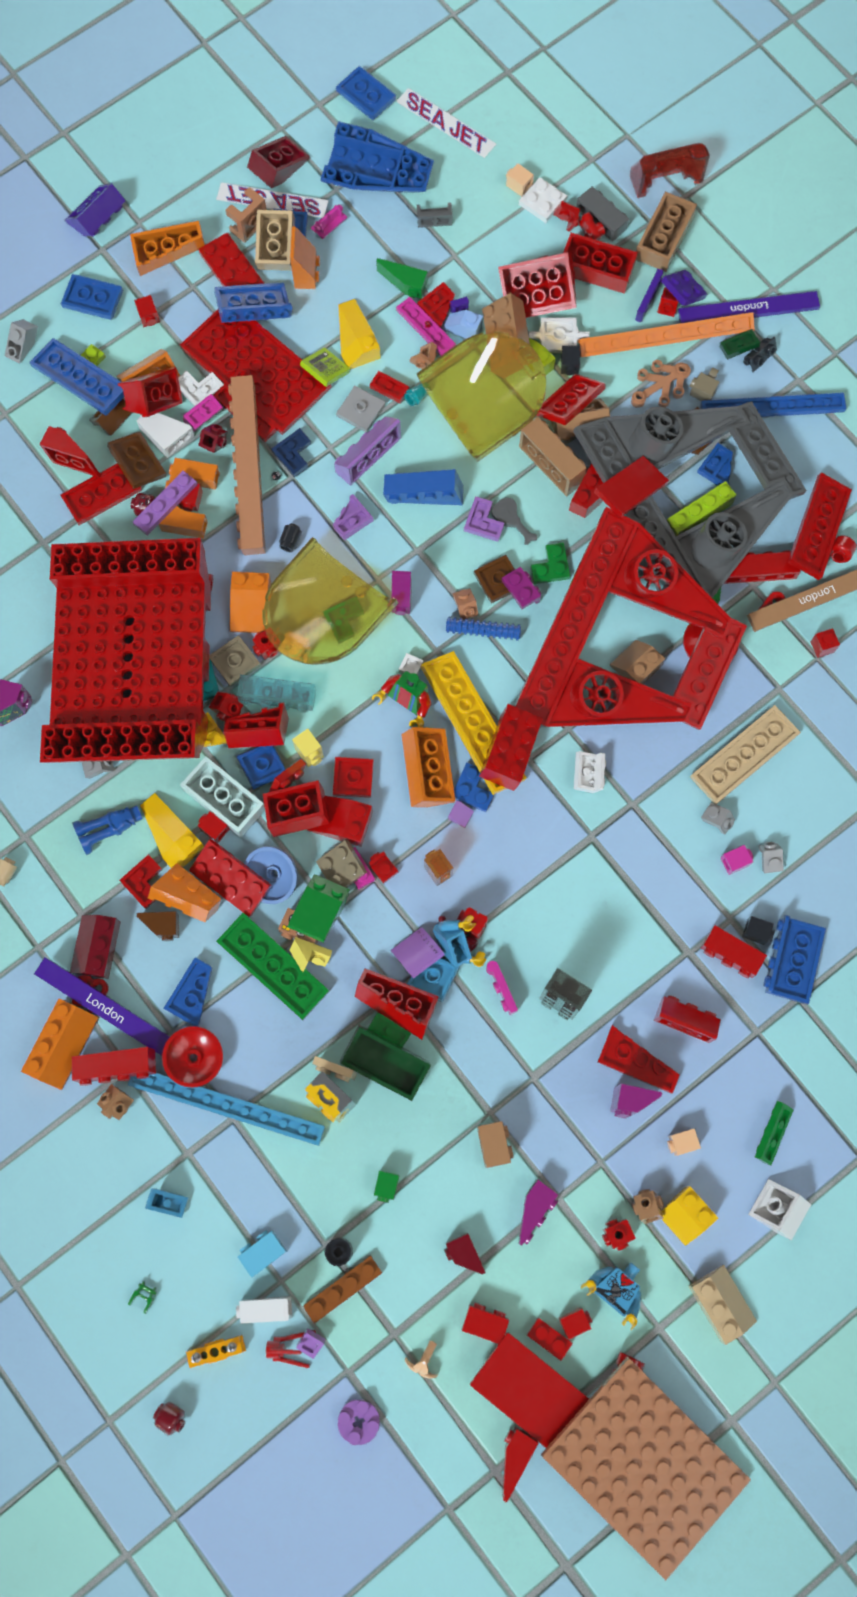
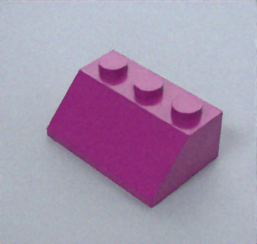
M620 1084L614 1088L610 1112H614L615 1117L629 1118L662 1097V1092Z

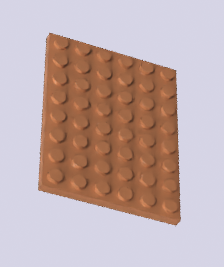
M628 1357L624 1359L541 1454L665 1580L669 1578L751 1481Z

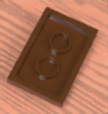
M140 431L108 442L107 447L133 489L166 477L165 470Z

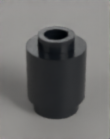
M292 523L285 525L279 540L280 549L286 552H293L296 549L302 534L298 525Z

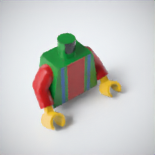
M405 671L403 675L395 674L390 676L381 687L382 690L377 691L373 695L372 700L378 696L381 699L378 703L380 705L386 699L387 693L390 698L415 715H418L410 721V727L417 723V727H423V718L426 717L431 706L427 684L421 681L417 674Z

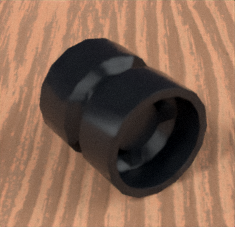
M344 1238L331 1240L325 1248L326 1260L333 1266L345 1265L353 1255L351 1243Z

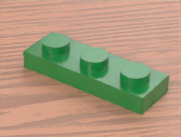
M776 1102L768 1125L764 1129L761 1142L756 1149L755 1158L770 1166L774 1161L794 1111L785 1103Z

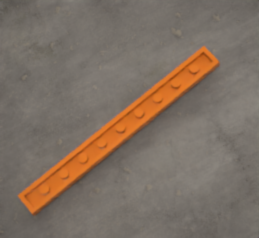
M752 312L578 339L580 358L743 333L751 329L755 331L754 315Z

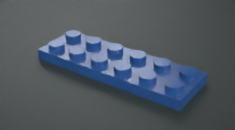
M54 338L29 362L33 368L105 416L124 398L123 389L118 386V383L121 381Z

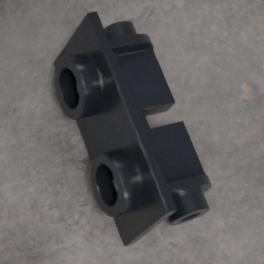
M775 337L772 339L764 338L760 342V346L755 348L756 351L752 350L744 357L743 363L746 366L751 365L753 373L777 351Z

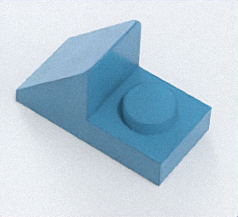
M151 1188L145 1209L182 1218L188 1197Z

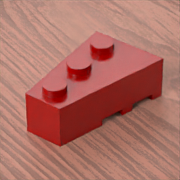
M592 463L575 492L569 507V511L583 518H586L603 501L594 493L595 489L603 484Z
M279 703V707L267 710V707L262 708V712L250 715L248 712L227 718L223 733L228 748L284 745L289 720L285 703Z

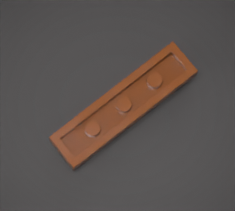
M369 1256L303 1305V1308L315 1324L381 1275L382 1271L372 1256Z

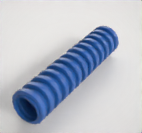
M448 616L446 631L447 633L451 631L453 634L455 632H458V634L464 633V635L469 633L470 636L472 634H475V636L481 635V637L487 635V637L493 636V638L499 637V639L504 637V639L510 638V640H513L514 638L516 641H519L521 626L520 624L515 626L513 623L512 625H509V623L505 625L503 622L497 624V622L491 623L489 621L487 623L485 620L483 622H480V620L474 621V619L469 621L468 618L465 620L463 618L457 619V617L451 619Z

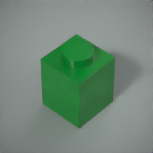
M379 1171L374 1195L378 1196V1201L389 1203L390 1199L394 1200L400 1175Z

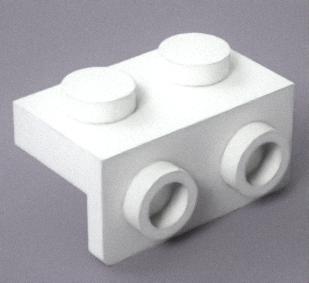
M576 752L575 790L589 793L603 790L605 785L604 770L606 767L605 753Z

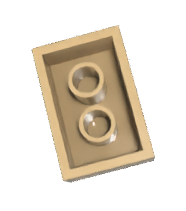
M257 210L255 264L258 270L292 271L290 251L292 226H295L293 211Z

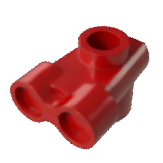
M590 212L581 217L582 220L579 221V225L584 230V236L599 241L605 235L602 223H594Z

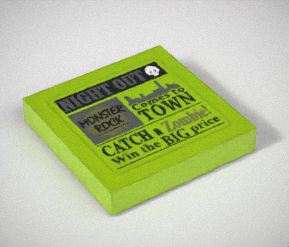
M325 347L301 360L300 364L301 367L325 387L350 372V368Z

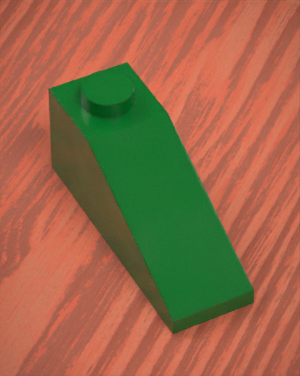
M377 258V272L405 295L411 298L422 299L428 282V271Z

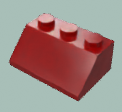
M668 995V997L664 996L661 999L653 1021L704 1042L711 1043L717 1039L721 1019L717 1018V1015L713 1012L705 1010L704 1013L697 1010L698 1007L691 1003L682 1004L678 998Z

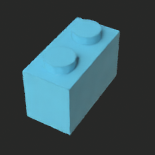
M267 1230L256 1237L258 1242L254 1245L248 1243L239 1250L241 1254L238 1256V1259L251 1278L287 1252L274 1231L269 1233Z

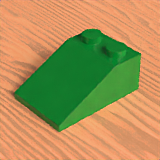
M314 874L287 927L324 943L346 905L350 889Z

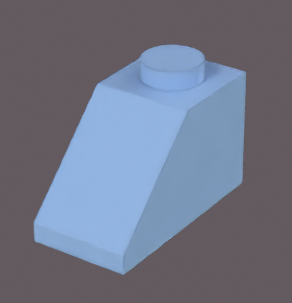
M468 310L451 313L446 320L443 331L476 342L482 328L483 316Z

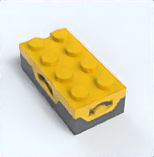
M323 1071L304 1089L308 1093L306 1097L316 1107L320 1108L322 1106L321 1112L332 1122L337 1120L340 1123L356 1106L352 1099Z

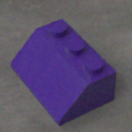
M112 183L99 185L64 221L83 236L93 237L100 231L99 227L102 224L105 225L111 220L110 216L114 212L117 213L123 208L122 204L126 200Z

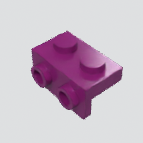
M521 567L502 577V582L521 609L534 602L536 604L540 602V589L532 584L529 573L523 571Z

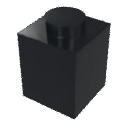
M562 346L561 374L569 376L579 374L580 346Z
M750 916L747 919L742 938L765 945L773 939L775 930H772L774 924Z

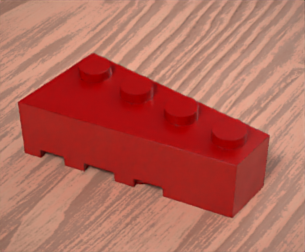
M364 968L358 981L354 996L421 1040L425 1035L439 996Z

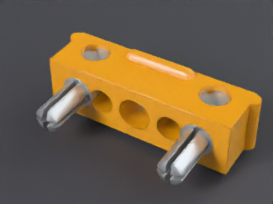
M243 1335L226 1340L219 1339L205 1343L202 1347L186 1351L189 1368L227 1359L230 1356L246 1351ZM223 1346H227V1352L223 1350ZM212 1348L219 1350L218 1356L212 1354ZM203 1352L208 1354L207 1358L203 1356Z

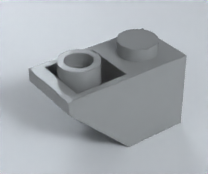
M24 319L12 322L4 356L17 363H21L35 343L38 326Z

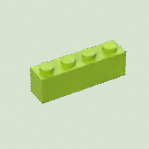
M725 481L669 517L666 521L675 536H678L707 521L713 514L721 513L733 505L737 494Z

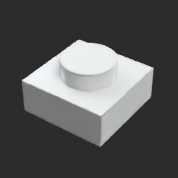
M406 653L399 667V672L404 673L408 671L418 675L424 660Z

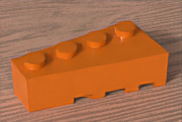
M199 221L130 234L136 267L140 276L191 254L205 245Z

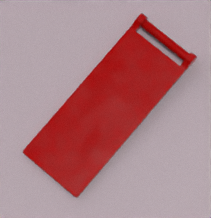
M506 1333L470 1382V1386L545 1448L549 1446L589 1400L586 1395L510 1333Z

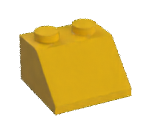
M686 1186L661 1209L664 1217L662 1221L685 1246L704 1233L718 1219L716 1214L691 1186Z

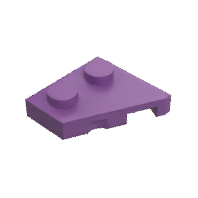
M354 494L349 497V503L346 507H343L340 516L333 523L334 530L343 540H346L374 521L372 515Z

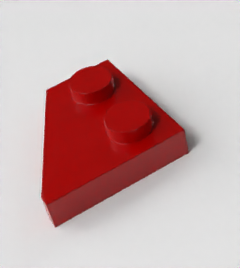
M442 282L418 301L417 305L441 328L450 309V301L454 300L455 294Z

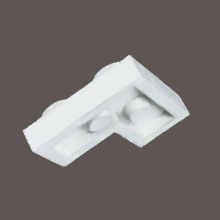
M188 371L178 377L181 393L194 407L210 394L214 395L224 385L213 372L199 383Z

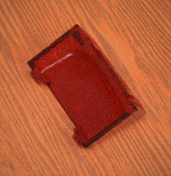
M695 143L643 156L630 169V179L637 198L646 196V189L652 186L651 179L680 172L684 179H687V177L692 178L694 184L703 183L710 158L707 147L704 144Z

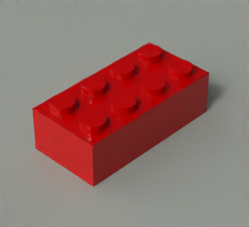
M570 232L563 253L571 252L574 278L625 294L638 252Z
M507 704L501 713L479 777L515 791L522 781L543 718Z

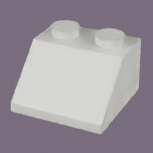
M768 1179L748 1215L792 1241L811 1204L801 1195Z

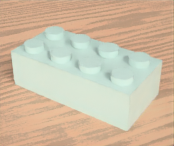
M206 756L180 784L188 795L209 812L211 811L239 837H242L265 811L263 802Z

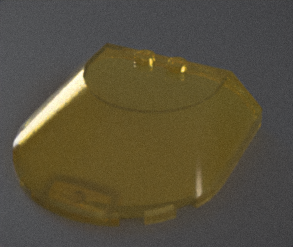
M504 332L473 335L416 374L430 399L476 462L486 457L529 424L538 414L546 393L545 370L537 352L521 338L517 339Z
M312 537L269 587L265 596L264 609H262V619L269 640L284 656L304 664H327L338 661L354 652L398 605V601L395 598H388L332 557Z

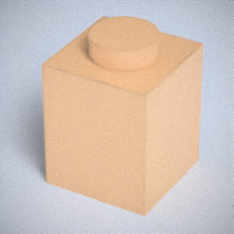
M518 163L514 168H510L506 174V186L521 197L533 185L534 174Z
M695 1128L668 1136V1148L671 1153L674 1152L675 1156L701 1149Z

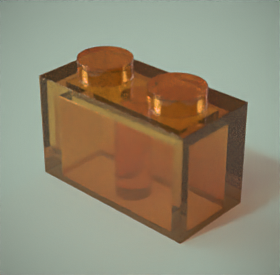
M441 849L438 851L432 850L425 855L424 868L436 886H439L453 876L454 868Z

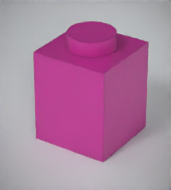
M743 845L723 854L720 859L728 874L731 875L750 866L753 863V854L750 849Z

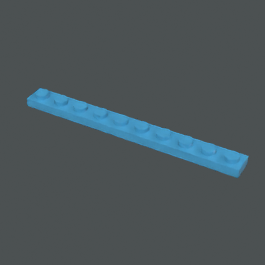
M158 1073L150 1074L149 1078L137 1079V1076L130 1077L128 1086L317 1146L320 1145L325 1129L323 1125L203 1087L189 1088L181 1086L171 1080L170 1077Z

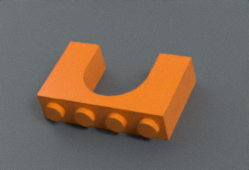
M175 458L174 463L170 465L169 469L170 479L165 484L166 488L184 471L197 481L201 487L216 489L220 475L218 465ZM176 506L158 525L163 532L204 539L208 521L205 514L184 511Z

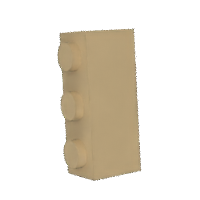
M724 1265L689 1285L691 1292L721 1343L727 1345L747 1332L757 1322Z

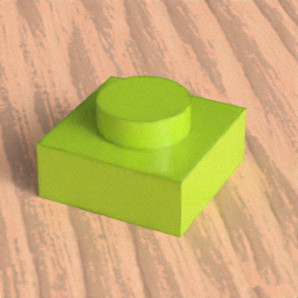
M90 344L81 354L82 357L96 366L106 358L105 353L93 344Z

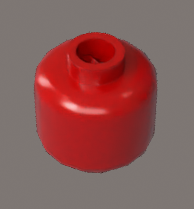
M841 535L836 537L830 554L831 558L837 563L850 561L857 548L855 541L848 536Z

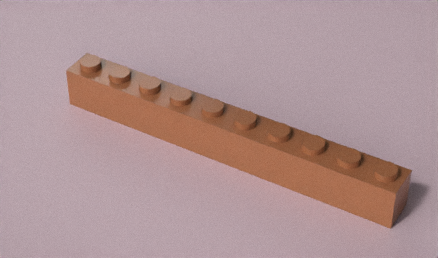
M252 375L231 377V384H228L229 395H232L229 407L230 412H233L230 424L231 429H234L231 441L232 446H235L232 458L233 463H236L233 475L234 480H237L234 492L235 497H238V504H235L236 514L239 515V521H236L237 532H240V538L237 539L238 549L242 550L243 555L266 554L255 382Z

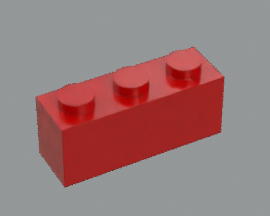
M716 925L711 928L701 946L704 954L711 958L716 957L720 959L721 964L728 968L733 967L737 969L738 973L745 978L755 977L767 957L766 954Z

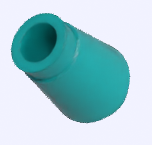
M423 382L408 389L404 395L406 402L410 406L418 405L431 390L430 385L427 382Z

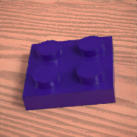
M686 270L666 275L661 280L682 306L704 300L708 295L703 287L695 281L692 274Z

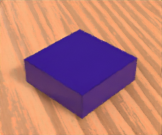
M467 296L450 301L451 313L463 310L469 311Z

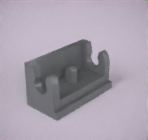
M451 202L448 203L447 208L420 209V204L417 205L418 228L452 226Z

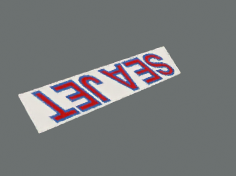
M410 88L396 101L483 158L496 145L487 137Z
M221 182L216 200L250 205L253 202L244 194V191L249 187ZM252 188L265 199L267 209L308 212V216L320 218L325 216L329 200Z

